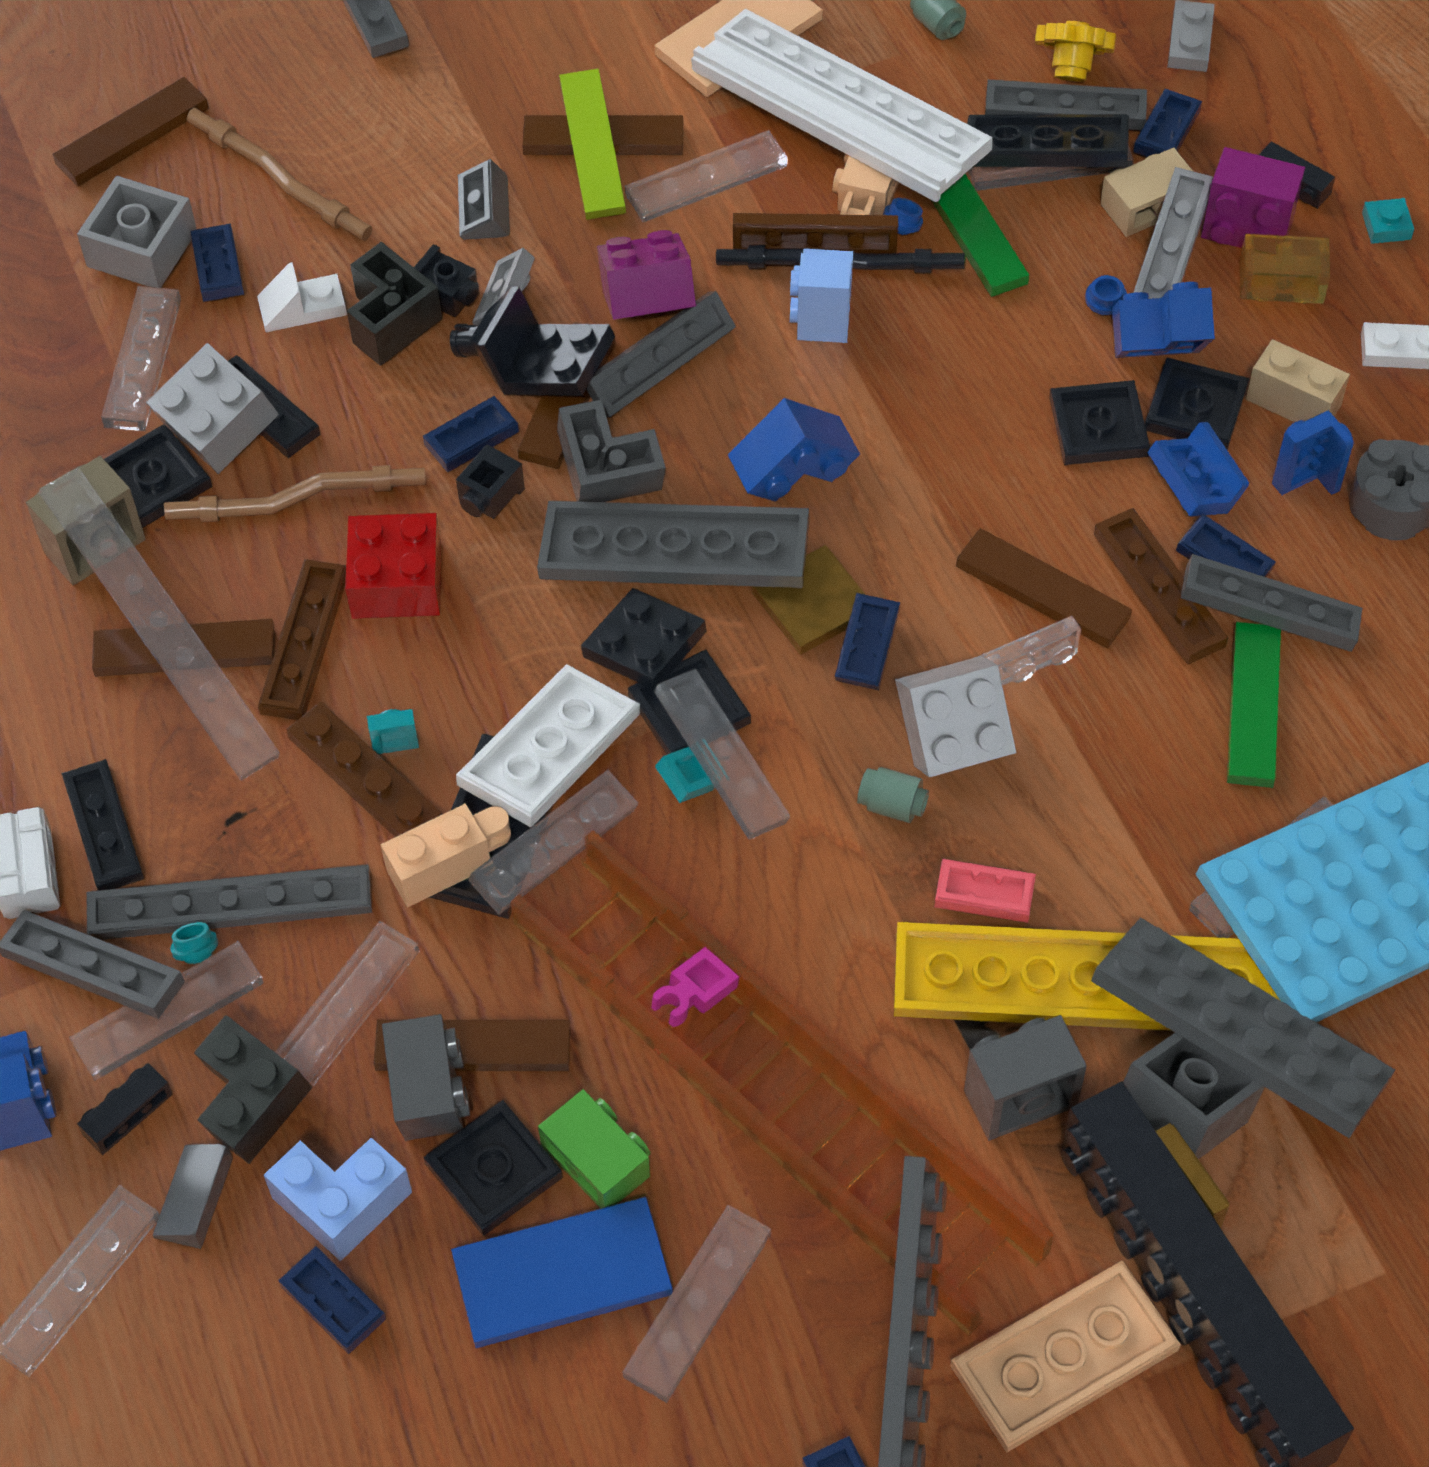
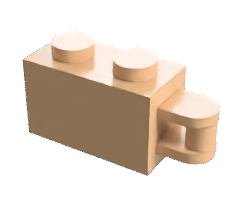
M845 153L844 163L846 165L844 169H837L832 189L833 192L838 193V210L841 211L840 214L883 215L885 207L892 202L899 182Z
M465 803L380 844L387 873L407 908L491 867L489 852L505 845L510 840L509 817L503 808L497 806L489 807L472 815Z

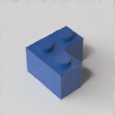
M1181 282L1173 284V290H1168L1161 298L1149 299V294L1146 292L1123 295V300H1119L1112 308L1115 358L1200 353L1215 339L1211 288H1199L1198 282Z
M783 398L728 454V457L748 494L776 502L780 497L786 495L790 491L791 486L804 474L833 482L846 472L848 466L860 455V452L840 416Z
M26 1031L0 1037V1151L52 1137L49 1119L57 1117L50 1088H45L42 1076L49 1073L43 1047H34Z

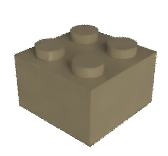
M101 456L77 467L70 475L54 485L42 489L33 498L26 501L44 553L73 586L146 540L130 488Z

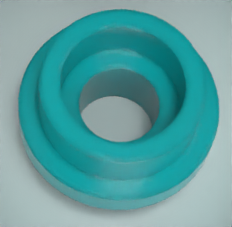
M195 922L184 925L174 931L171 936L173 943L170 950L174 959L184 961L187 964H196L208 959L219 942L216 933L210 931L206 923Z

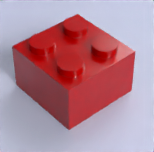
M437 513L348 516L345 590L352 619L440 616L441 537Z

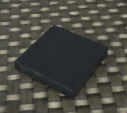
M1167 357L1145 421L1146 431L1175 439H1188L1198 423L1208 422L1228 451L1248 387L1249 378Z
M1134 380L1050 388L1049 399L1064 465L1149 457L1147 452L1150 449V444Z
M165 424L104 458L107 464L130 488L142 528L165 515L164 502L189 501L213 487L207 473Z
M706 649L681 661L656 690L640 683L628 687V697L640 704V715L667 755L695 744L701 749L751 724V714Z
M504 1100L423 1157L425 1165L483 1236L563 1178L562 1170Z

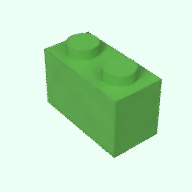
M582 1089L538 1125L541 1146L602 1209L617 1205L650 1177V1150L636 1133L630 1132L627 1135L616 1123L618 1121L616 1114L603 1099L598 1098L594 1101Z

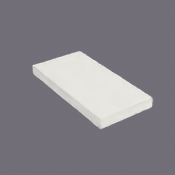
M566 664L456 774L457 786L492 806L503 808L508 815L532 827L640 715V704Z

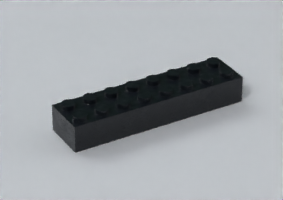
M1121 1081L1071 1107L1060 1151L1067 1170L1074 1177L1077 1175L1081 1177L1088 1188L1087 1197L1093 1210L1100 1218L1106 1216L1116 1231L1114 1232V1239L1120 1252L1126 1259H1134L1143 1273L1141 1280L1146 1292L1154 1302L1161 1301L1171 1316L1169 1324L1175 1337L1182 1345L1186 1346L1189 1344L1199 1360L1197 1362L1198 1370L1204 1382L1210 1389L1214 1390L1217 1388L1228 1404L1226 1412L1230 1422L1240 1434L1246 1433L1257 1449L1255 1457L1259 1466L1328 1467L1337 1462L1354 1431V1427L1124 1083Z

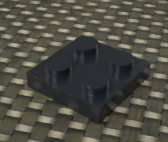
M632 588L581 644V650L584 658L656 690L707 632L705 619Z

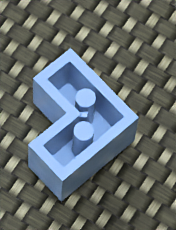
M803 249L800 265H794V270L791 271L790 296H798V298L791 297L790 323H798L797 340L847 343L853 251Z
M372 1138L335 1172L303 1142L299 1141L264 1174L272 1199L339 1261H342L412 1193L406 1168Z

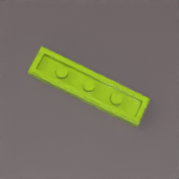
M599 68L559 75L586 220L625 214V201Z

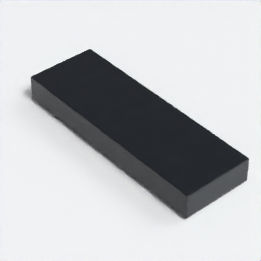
M238 355L228 361L263 392L279 415L260 435L289 459L321 435L318 424Z
M104 759L62 773L97 890L117 889L144 880L107 760Z

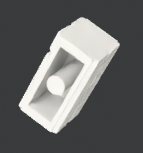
M35 807L20 810L17 814L11 812L0 814V910L4 918H17L23 910L35 913L58 910L60 899L52 831L44 809Z

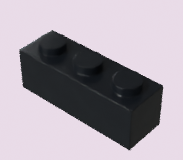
M1272 141L1259 154L1260 156L1305 167L1298 197L1304 203L1318 209L1331 195L1335 176Z
M147 1063L142 1068L133 1071L128 1080L119 1088L111 1090L106 1095L104 1101L96 1108L85 1112L77 1125L82 1135L103 1156L169 1099L173 1093L168 1082Z

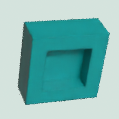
M1405 198L1364 203L1362 215L1371 244L1412 239L1414 226Z
M390 709L380 714L367 716L372 748L377 754L419 748L413 709L402 711Z
M696 744L663 756L655 765V768L679 803L713 791L721 781Z

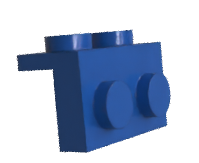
M1329 410L1307 421L1299 420L1289 426L1284 433L1272 484L1277 491L1284 495L1310 481L1318 479L1331 495L1339 492L1354 444L1351 432L1347 426L1339 423Z
M1208 422L1198 423L1188 439L1157 440L1147 452L1157 466L1160 475L1167 481L1178 498L1180 505L1190 517L1201 516L1202 514H1228L1249 486L1248 480Z

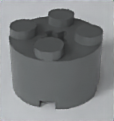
M1378 439L1373 441L1369 449L1361 456L1349 496V507L1355 519L1357 517L1371 534L1388 540H1407L1429 527L1428 445L1421 446L1405 440L1387 441Z

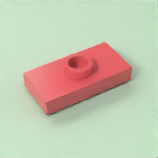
M942 859L934 907L1028 923L1036 874Z

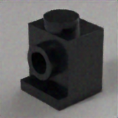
M433 244L414 266L416 270L438 286L442 312L456 318L466 305H471L476 299L479 291L476 269L441 253L439 246Z
M486 445L456 479L460 505L473 517H480L483 513L494 519L516 493L520 495L525 490L522 463L489 445Z

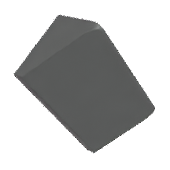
M489 159L458 174L460 237L463 240L508 236L510 234L508 177L506 173Z
M222 1144L184 1146L153 1232V1238L194 1248H202L233 1160L228 1146Z

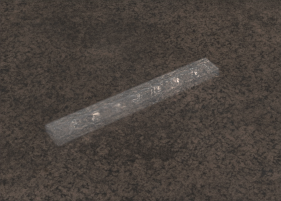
M76 467L40 488L41 497L240 781L277 759L280 752L80 468Z

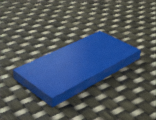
M646 1197L451 1249L475 1348L673 1295L672 1285Z

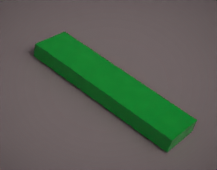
M966 174L940 195L939 201L931 200L991 297L1028 285L1029 273Z
M1236 622L1234 628L1227 783L1273 788L1276 775L1281 630L1264 624Z

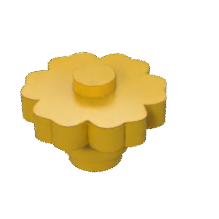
M1081 21L1047 23L1046 25H1037L1035 44L1054 50L1052 68L1055 69L1054 78L1072 82L1086 81L1087 72H1091L1093 54L1104 55V53H1114L1116 34L1106 32L1102 28L1089 26V23Z

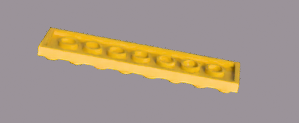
M897 922L894 1017L1027 1023L1036 1018L1049 1020L1061 1015L1066 1025L1170 1030L1091 981L1096 967L1126 933ZM1171 935L1280 1000L1239 939Z

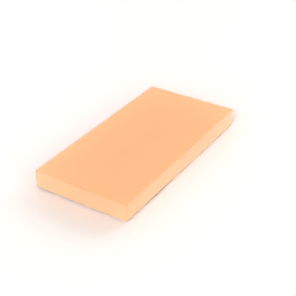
M722 0L655 44V55L703 95L708 97L722 88V86L693 71L691 58L694 56L693 50L698 46L704 49L714 41V33L740 12L747 9L798 36L822 20L823 9L811 0Z
M1122 1260L951 1360L950 1366L1007 1453L1179 1351L1181 1344Z

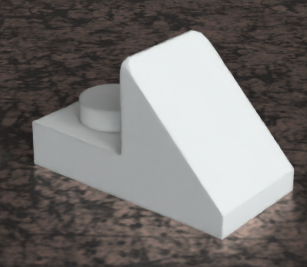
M293 262L287 264L257 296L265 332L347 315L337 274L297 282Z

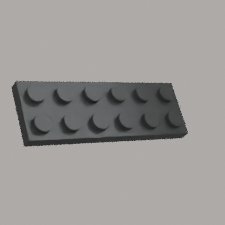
M548 501L537 565L539 579L803 588L810 522L809 508Z
M1141 917L1096 967L1091 979L1096 985L1348 1138L1351 1137L1395 1072V1069L1378 1060L1375 1056L1363 1051L1333 1033L1330 1029L1301 1015L1288 1004L1281 1002Z
M905 1156L878 1467H925L926 1448L925 1445L918 1444L920 1423L928 1422L930 1393L929 1391L922 1390L924 1369H932L934 1360V1339L927 1337L928 1316L935 1317L937 1314L939 1297L938 1285H931L932 1265L941 1263L943 1249L942 1233H936L935 1228L937 1212L944 1213L947 1200L946 1181H940V1174L926 1157Z

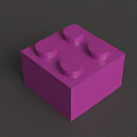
M1224 147L1212 180L1201 238L1281 258L1293 223L1305 167Z
M660 230L649 233L647 235L648 238L631 240L629 237H615L607 240L606 244L597 246L602 290L613 320L696 307L691 259L679 233L672 234L671 231Z

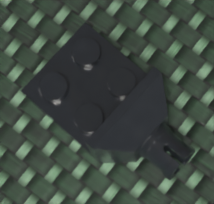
M519 286L511 287L487 310L478 325L456 324L454 326L455 330H452L450 333V347L456 357L479 356L487 372L504 395L583 396L615 339V335L610 324H538Z

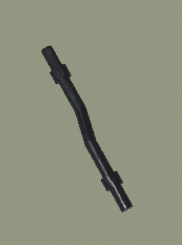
M749 245L748 249H717L716 265H748L749 269H766L767 265H800L803 249L817 248L767 249L766 245ZM915 249V253L853 252V269L915 270V274H932L933 269H965L966 266L965 253H933L932 249Z

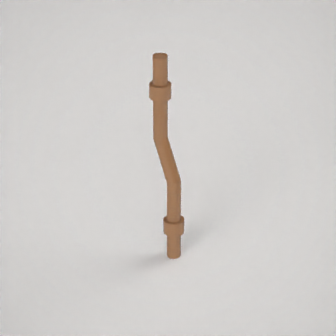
M197 108L189 111L187 121L209 134V139L222 148L230 147L262 167L287 194L321 214L323 221L334 228L342 227L363 241L369 238L372 233L370 225L350 214L349 208L335 199L329 201L297 181L270 153L237 134L234 126L222 119L216 121Z
M390 465L372 466L373 470L318 473L269 497L218 500L217 495L199 496V501L164 502L165 520L200 518L201 522H217L219 517L270 515L323 490L374 488V492L391 491V487L426 485L425 468L390 469Z

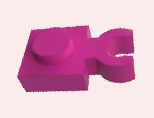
M704 947L671 972L670 985L663 986L654 993L651 1008L657 1011L665 1004L674 1005L677 1008L670 1013L669 1024L672 1027L679 1026L686 1020L688 1009L693 1005L704 1014L734 991L738 986L739 976L709 949Z

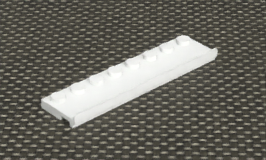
M744 9L715 32V40L704 49L698 46L693 50L694 56L691 58L694 72L935 202L940 200V195L992 150L991 136L747 9Z

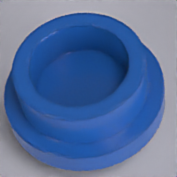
M895 198L884 209L883 215H898V234L907 235L918 232L923 224L921 216L923 210L912 200Z
M1104 275L1096 278L1088 286L1085 301L1092 311L1101 315H1112L1113 306L1119 300H1123V295L1127 294V291L1118 278Z

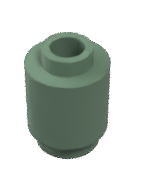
M956 0L910 1L914 17L938 39L946 40L955 37L963 30L967 14L965 8Z
M879 767L878 770L867 768L860 784L857 803L867 806V811L911 823L915 815L923 816L929 798V790L923 789L922 778L884 767Z

